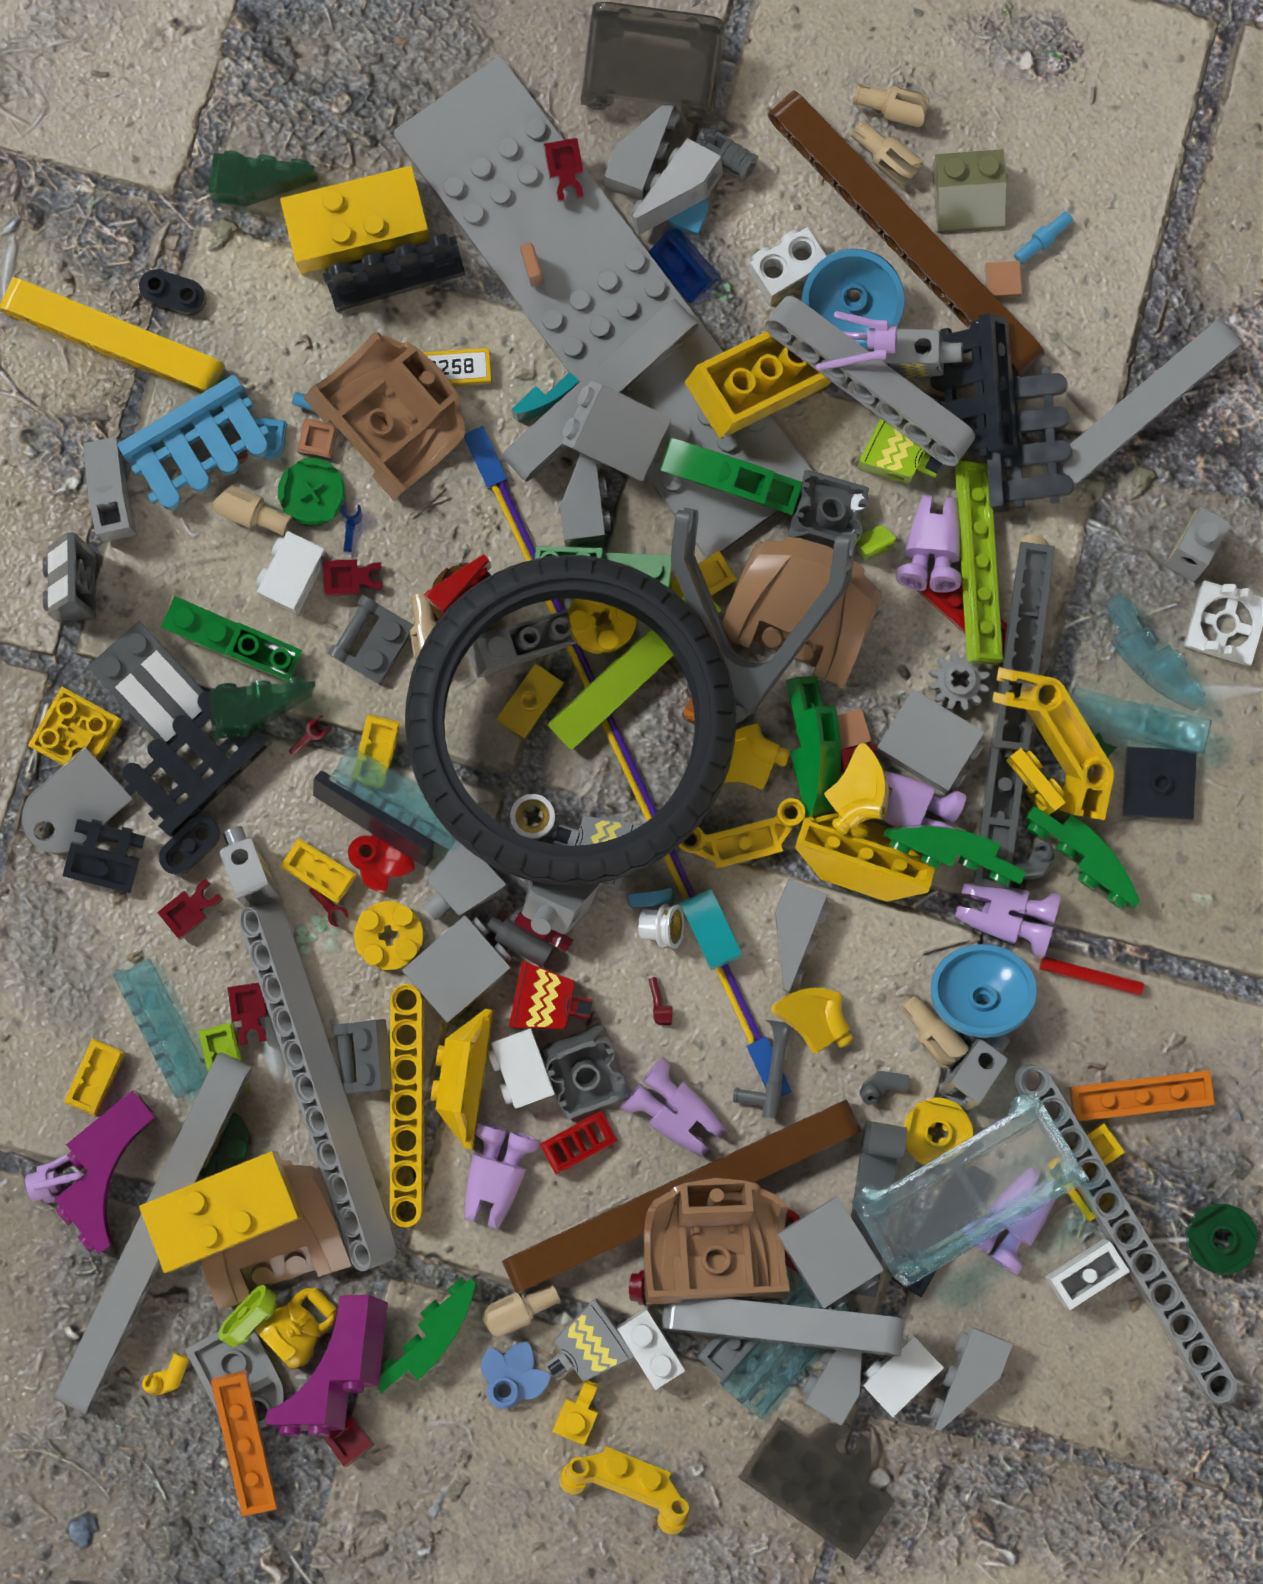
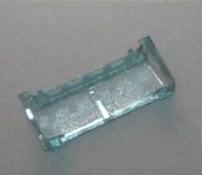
M1036 1092L1032 1095L1025 1093L1018 1096L1010 1103L1012 1108L1008 1111L1007 1117L887 1188H877L875 1184L862 1189L857 1194L858 1198L851 1202L892 1276L906 1288L1089 1180Z

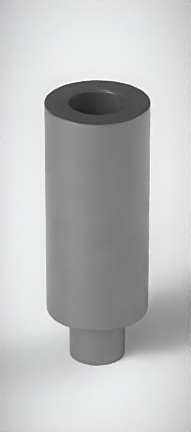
M492 917L486 927L487 930L496 934L495 941L543 968L555 947L514 924L509 919H506L503 923Z

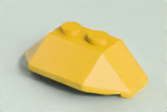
M838 813L826 814L816 818H804L795 849L821 880L886 902L929 892L935 867L920 861L923 854L913 849H910L909 854H905L890 847L889 844L892 839L883 836L885 830L889 829V827L866 820L854 830L851 828L846 835H841L832 825V821L839 816Z
M484 1009L445 1039V1046H438L436 1066L441 1067L440 1080H433L431 1101H436L435 1109L463 1147L471 1150L475 1148V1128L479 1120L494 1010Z

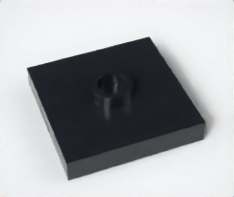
M1127 746L1125 750L1122 816L1193 820L1197 751Z

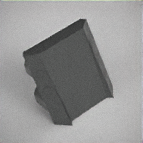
M805 470L802 478L803 484L794 509L788 537L802 538L834 549L836 536L847 532L856 534L858 542L862 535L861 520L868 504L869 488L815 471Z
M594 1025L590 1029L552 1043L548 1042L540 1050L547 1074L552 1082L565 1119L576 1117L629 1097L630 1093L605 1026Z

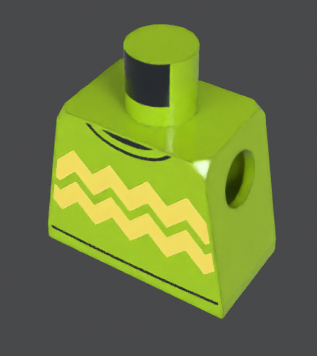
M880 418L859 460L857 469L904 484H910L916 470L936 478L943 463L936 460Z

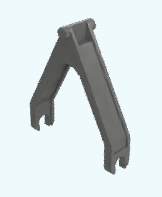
M685 507L684 510L678 509L674 522L671 564L687 604L697 613L709 629L724 657L733 686L736 723L743 721L747 716L758 710L760 704L849 587L855 559L856 534L843 532V535L836 536L828 585L773 658L765 662H753L741 657L731 648L694 555L699 512L698 510Z

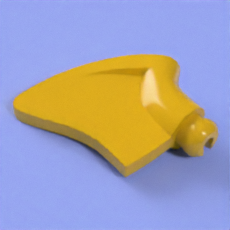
M759 723L736 730L733 755L724 783H745L763 790L774 764L781 767L787 765L790 756L789 749L781 748L780 744L765 738Z
M865 743L857 746L843 776L824 793L830 804L839 814L832 821V825L841 835H846L851 828L854 830L868 819H884L888 810L889 787L885 771L877 756Z
M826 988L802 989L784 996L771 1007V1011L776 1017L798 1031L812 1054L818 1053L834 1041L839 1048H844L853 1042V1035L849 1032L850 1027L842 1012L843 995Z

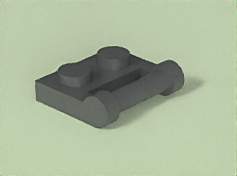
M362 595L357 603L359 605L357 611L337 644H332L327 654L381 686L410 638V629L414 625L382 607L372 599ZM372 613L379 619L356 657H353L347 652Z
M386 1019L333 1025V1034L337 1035L340 1076L345 1094L392 1089ZM351 1034H353L357 1082H355Z

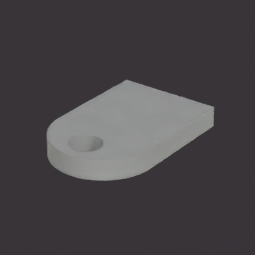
M85 746L27 798L22 810L23 829L27 838L39 849L50 853L68 852L72 841L82 844L87 839V835L74 832L77 819L90 822L92 819L103 821V825L130 802L133 797L124 790L121 783ZM40 821H49L54 826V832L48 838H40L34 833L35 825Z
M255 1328L248 1341L243 1345L228 1346L218 1338V1331L185 1349L216 1411L217 1407L211 1386L212 1377L245 1370L248 1373L254 1401L263 1402L267 1410L285 1401V1386L282 1377L261 1337L255 1332ZM266 1417L259 1420L260 1429L267 1426Z

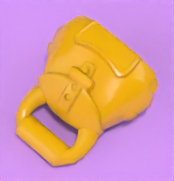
M305 1288L299 1291L287 1305L276 1309L269 1319L262 1320L255 1327V1332L293 1370L299 1366L307 1365L311 1357H313L315 1353L314 1347L318 1338H321L323 1334L329 1331L336 1321L337 1308L318 1288ZM306 1297L327 1318L326 1321L318 1324L313 1315L301 1306Z

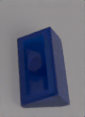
M678 228L669 229L648 251L660 269L690 303L694 302L721 279L715 269Z

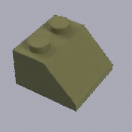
M1004 149L936 154L932 165L937 233L1005 228L1007 182Z

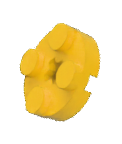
M573 599L567 613V621L572 639L581 648L591 653L602 654L603 652L621 649L630 640L636 627V618L618 608L590 600ZM607 612L611 624L609 626L602 624L601 627H598L595 624L597 618L593 613Z
M383 901L370 906L360 914L354 930V942L358 953L366 963L381 970H398L406 967L417 957L424 943V929L419 917L409 907L395 901ZM386 926H391L392 931H398L399 938L393 939V945L387 946L385 940H380V933H384Z
M929 1098L918 1102L907 1113L903 1122V1127H907L905 1145L907 1152L917 1162L928 1167L945 1168L957 1163L968 1153L973 1141V1126L968 1115L959 1104L946 1098ZM936 1122L942 1123V1130L947 1131L946 1138H940L938 1143L932 1142V1135L928 1134L929 1127H935Z

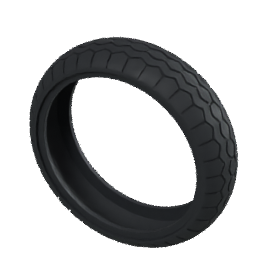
M561 555L524 561L498 571L473 586L449 607L428 635L413 667L406 697L405 732L408 755L418 786L435 816L461 845L491 866L516 877L551 885L580 886L616 880L634 874L656 863L682 844L699 826L716 801L730 767L735 744L736 708L730 674L718 644L701 618L679 595L652 576L623 563L591 556ZM555 599H581L604 603L634 616L647 625L662 639L679 662L686 677L694 707V741L685 773L670 799L652 818L635 830L605 842L589 845L568 846L536 841L522 836L494 820L479 807L459 780L452 765L445 739L444 721L449 688L461 660L470 647L487 629L508 614L535 603Z

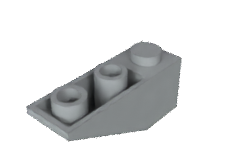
M671 96L616 145L604 176L605 188L639 200L644 199L646 191H650L652 180L658 174V172L654 171L657 161H664L670 144L669 141H666L669 129L675 131L680 119L681 111L677 110V97Z
M688 138L680 148H675L669 157L666 169L662 174L658 173L654 177L649 193L644 200H638L632 210L631 217L634 232L640 235L704 200L723 174L721 156Z
M116 436L83 443L88 497L95 534L103 542L137 535Z
M582 453L579 456L560 505L565 546L606 542L605 532L611 531L609 511H602L601 498H607L605 477L598 478L597 465H602L603 463Z
M568 610L482 634L468 650L477 678L516 667L576 644L572 639L568 626Z
M788 879L775 911L782 985L785 992H789L791 986L799 987L805 972V968L800 967V963L804 953L811 956L818 936L812 934L817 921L824 923L831 905L825 902L827 893Z
M858 1308L854 1311L856 1313H863ZM825 1349L819 1360L824 1363L817 1376L813 1373L810 1374L801 1390L806 1394L803 1398L804 1403L842 1426L860 1395L862 1353Z
M970 1325L967 1333L961 1331L954 1351L959 1352L954 1366L948 1365L943 1376L942 1384L946 1388L942 1399L936 1398L929 1414V1418L934 1419L932 1422L934 1429L941 1431L1001 1378L1013 1346L1012 1343Z

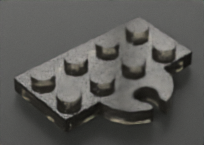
M777 1417L738 1474V1478L856 1560L895 1502L893 1497L867 1480L871 1469V1451L865 1437L860 1433L856 1437L855 1449L850 1453L844 1454L837 1450L836 1442L841 1435L848 1433L850 1429L849 1424L843 1423L841 1426L836 1422H829L816 1427L806 1437Z

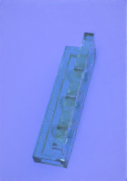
M352 745L349 746L329 780L450 850L456 839L435 816L418 784Z
M147 959L128 970L121 969L113 973L112 975L174 1097L184 1098L201 1089L208 1071L152 960Z
M805 1282L785 1304L823 1309ZM845 1304L837 1309V1311L852 1312ZM762 1341L727 1382L721 1380L720 1384L739 1403L762 1419L821 1348L807 1346L800 1348L798 1345ZM789 1361V1367L785 1372L777 1375V1369L781 1364ZM766 1389L764 1397L757 1405L754 1404L751 1400L760 1390Z

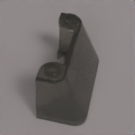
M596 2L592 6L580 97L581 105H586L593 110H604L606 107L613 105L614 98L680 106L682 115L689 122L694 124L713 123L725 49L726 23L722 19L710 15L615 2Z

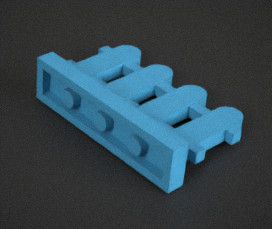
M233 374L121 441L117 446L132 466L131 468L135 475L139 476L143 473L153 490L148 495L153 504L160 502L165 509L174 510L181 503V496L177 490L189 484L196 492L206 491L210 486V478L207 472L218 466L226 475L236 473L240 467V462L236 455L246 449L254 457H263L269 450V444L265 438L271 434L265 425L261 428L257 426L248 411L254 406ZM229 421L232 422L241 437V440L232 445H229L219 427ZM199 439L203 440L212 457L200 463L190 444ZM170 456L174 458L182 472V475L172 481L160 463Z

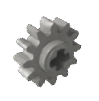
M953 650L950 653L949 662L943 657L937 659V664L941 670L931 669L929 671V675L936 678L937 681L932 682L928 686V690L939 691L935 702L939 703L946 699L948 701L947 710L951 711L955 703H959L961 711L965 712L968 708L967 701L970 700L976 706L981 703L980 697L976 693L985 694L988 692L989 688L981 684V681L986 680L990 674L988 672L979 673L978 669L982 664L967 663V652L962 659H958L957 652ZM954 674L956 677L963 675L966 679L963 683L966 688L961 685L955 688L951 683L954 680L951 675Z

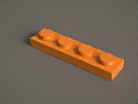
M1210 1070L1069 1087L1072 1112L1078 1121L1215 1105Z
M247 1370L212 1377L211 1386L241 1515L243 1517L276 1510L278 1502Z

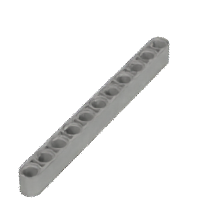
M276 901L245 907L240 913V927L350 1260L354 1267L360 1271H366L388 1263L396 1256L395 1241L283 906Z
M222 1052L216 1056L147 1202L201 1180L202 1175L199 1173L202 1168H206L250 1077L252 1066ZM142 1214L134 1227L55 1395V1400L86 1415L93 1407L161 1265Z
M1033 1064L1019 1067L1014 1074L1015 1088L1085 1203L1095 1216L1107 1239L1112 1243L1130 1271L1129 1275L1196 1385L1204 1395L1216 1402L1224 1403L1230 1401L1237 1391V1382L1050 1074L1044 1068ZM1031 1071H1036L1040 1077V1083L1034 1090H1028L1024 1084L1025 1076ZM1054 1101L1058 1106V1114L1054 1119L1046 1120L1043 1115V1108L1048 1102ZM1068 1132H1073L1076 1135L1077 1143L1073 1149L1066 1151L1061 1144L1062 1137ZM1092 1162L1095 1167V1174L1090 1180L1083 1181L1080 1176V1169L1085 1163ZM1104 1193H1111L1114 1199L1113 1205L1110 1209L1102 1211L1098 1205L1099 1199ZM1129 1223L1132 1228L1131 1236L1125 1241H1120L1117 1236V1230L1122 1224ZM1147 1253L1150 1257L1149 1267L1146 1270L1138 1271L1136 1260L1141 1254ZM1161 1284H1166L1169 1289L1168 1296L1162 1301H1156L1154 1297L1155 1289ZM1181 1314L1186 1315V1327L1179 1332H1175L1173 1328L1174 1319ZM1204 1345V1358L1201 1361L1193 1362L1191 1357L1193 1349L1196 1346ZM1216 1376H1223V1387L1217 1392H1211L1210 1383L1212 1379Z

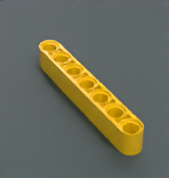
M11 278L0 303V311L15 319L199 394L217 385L225 368L224 363L209 355L19 278Z
M403 984L395 988L390 999V1072L392 1089H390V1216L395 1224L405 1228L418 1223L424 1215L425 1000L423 994L415 986ZM410 990L416 995L417 1001L412 1009L404 1010L399 1005V996L404 991ZM406 1025L414 1027L417 1034L415 1041L410 1045L401 1043L398 1036L400 1029ZM405 1060H411L416 1065V1075L411 1080H404L399 1075V1066ZM404 1095H410L416 1101V1110L411 1115H404L399 1110V1100ZM404 1130H409L416 1136V1145L411 1150H404L399 1145L398 1138ZM405 1165L411 1166L416 1172V1180L409 1186L401 1183L398 1177L399 1170ZM403 1201H409L416 1207V1216L413 1220L407 1221L400 1217L398 1208Z

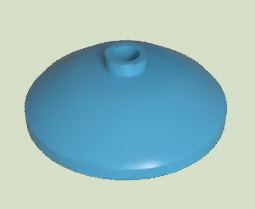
M850 248L833 252L814 266L806 279L802 293V302L842 332L868 333V329L872 327L835 318L834 313L839 311L873 320L888 321V325L898 326L904 310L905 295L903 284L897 271L886 259L865 249ZM853 289L858 290L861 293V297L853 300L849 297V291ZM854 340L865 349H868L867 341Z
M978 944L957 949L939 963L932 976L931 999L936 1012L951 1028L969 1036L988 1038L1012 1032L1028 1019L1035 1006L1037 988L1032 971L1019 956L1002 947ZM979 1001H985V1002H987L988 1004H987V1005H980V1004H978L977 1002H979Z

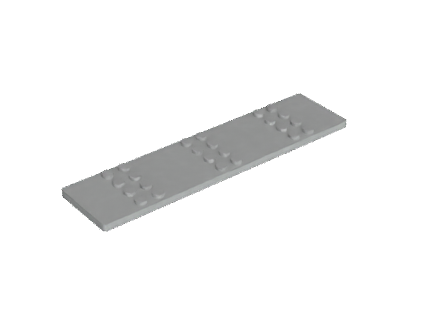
M495 58L396 128L394 136L398 145L567 372H571L580 382L673 299H676L699 323L698 328L686 341L625 396L671 418L645 477L675 517L678 509L684 510V507L698 510L699 520L696 545L703 555L707 557L717 550L722 553L779 512L731 494L722 493L659 471L670 438L761 466L801 482L804 471L811 470V468L771 415L721 440L719 439L686 386L685 381L698 364L723 353V351L584 166L583 174L575 175L576 180L582 186L584 197L576 199L574 188L566 187L563 189L565 200L557 202L556 190L559 180L558 178L549 179L543 145L544 143L564 139L502 58ZM527 243L534 245L544 280L543 284L534 287L530 285L520 246Z

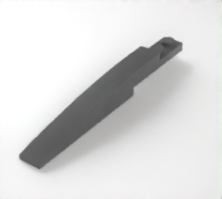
M1020 542L1001 668L1039 674L1055 546ZM1005 679V682L999 681L998 693L1006 694V692L1014 693V698H1019L1023 681L1021 679H1018L1017 682ZM996 703L980 817L982 818L980 836L1001 843L995 857L1012 864L1023 781L1006 760L1020 748L1025 753L1029 751L1033 720L1026 709ZM979 866L978 870L975 871L974 885L1009 890L1010 883L1006 886L989 878L992 871L982 866Z

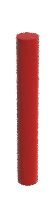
M1041 957L1039 970L1141 996L1144 982L1048 957Z

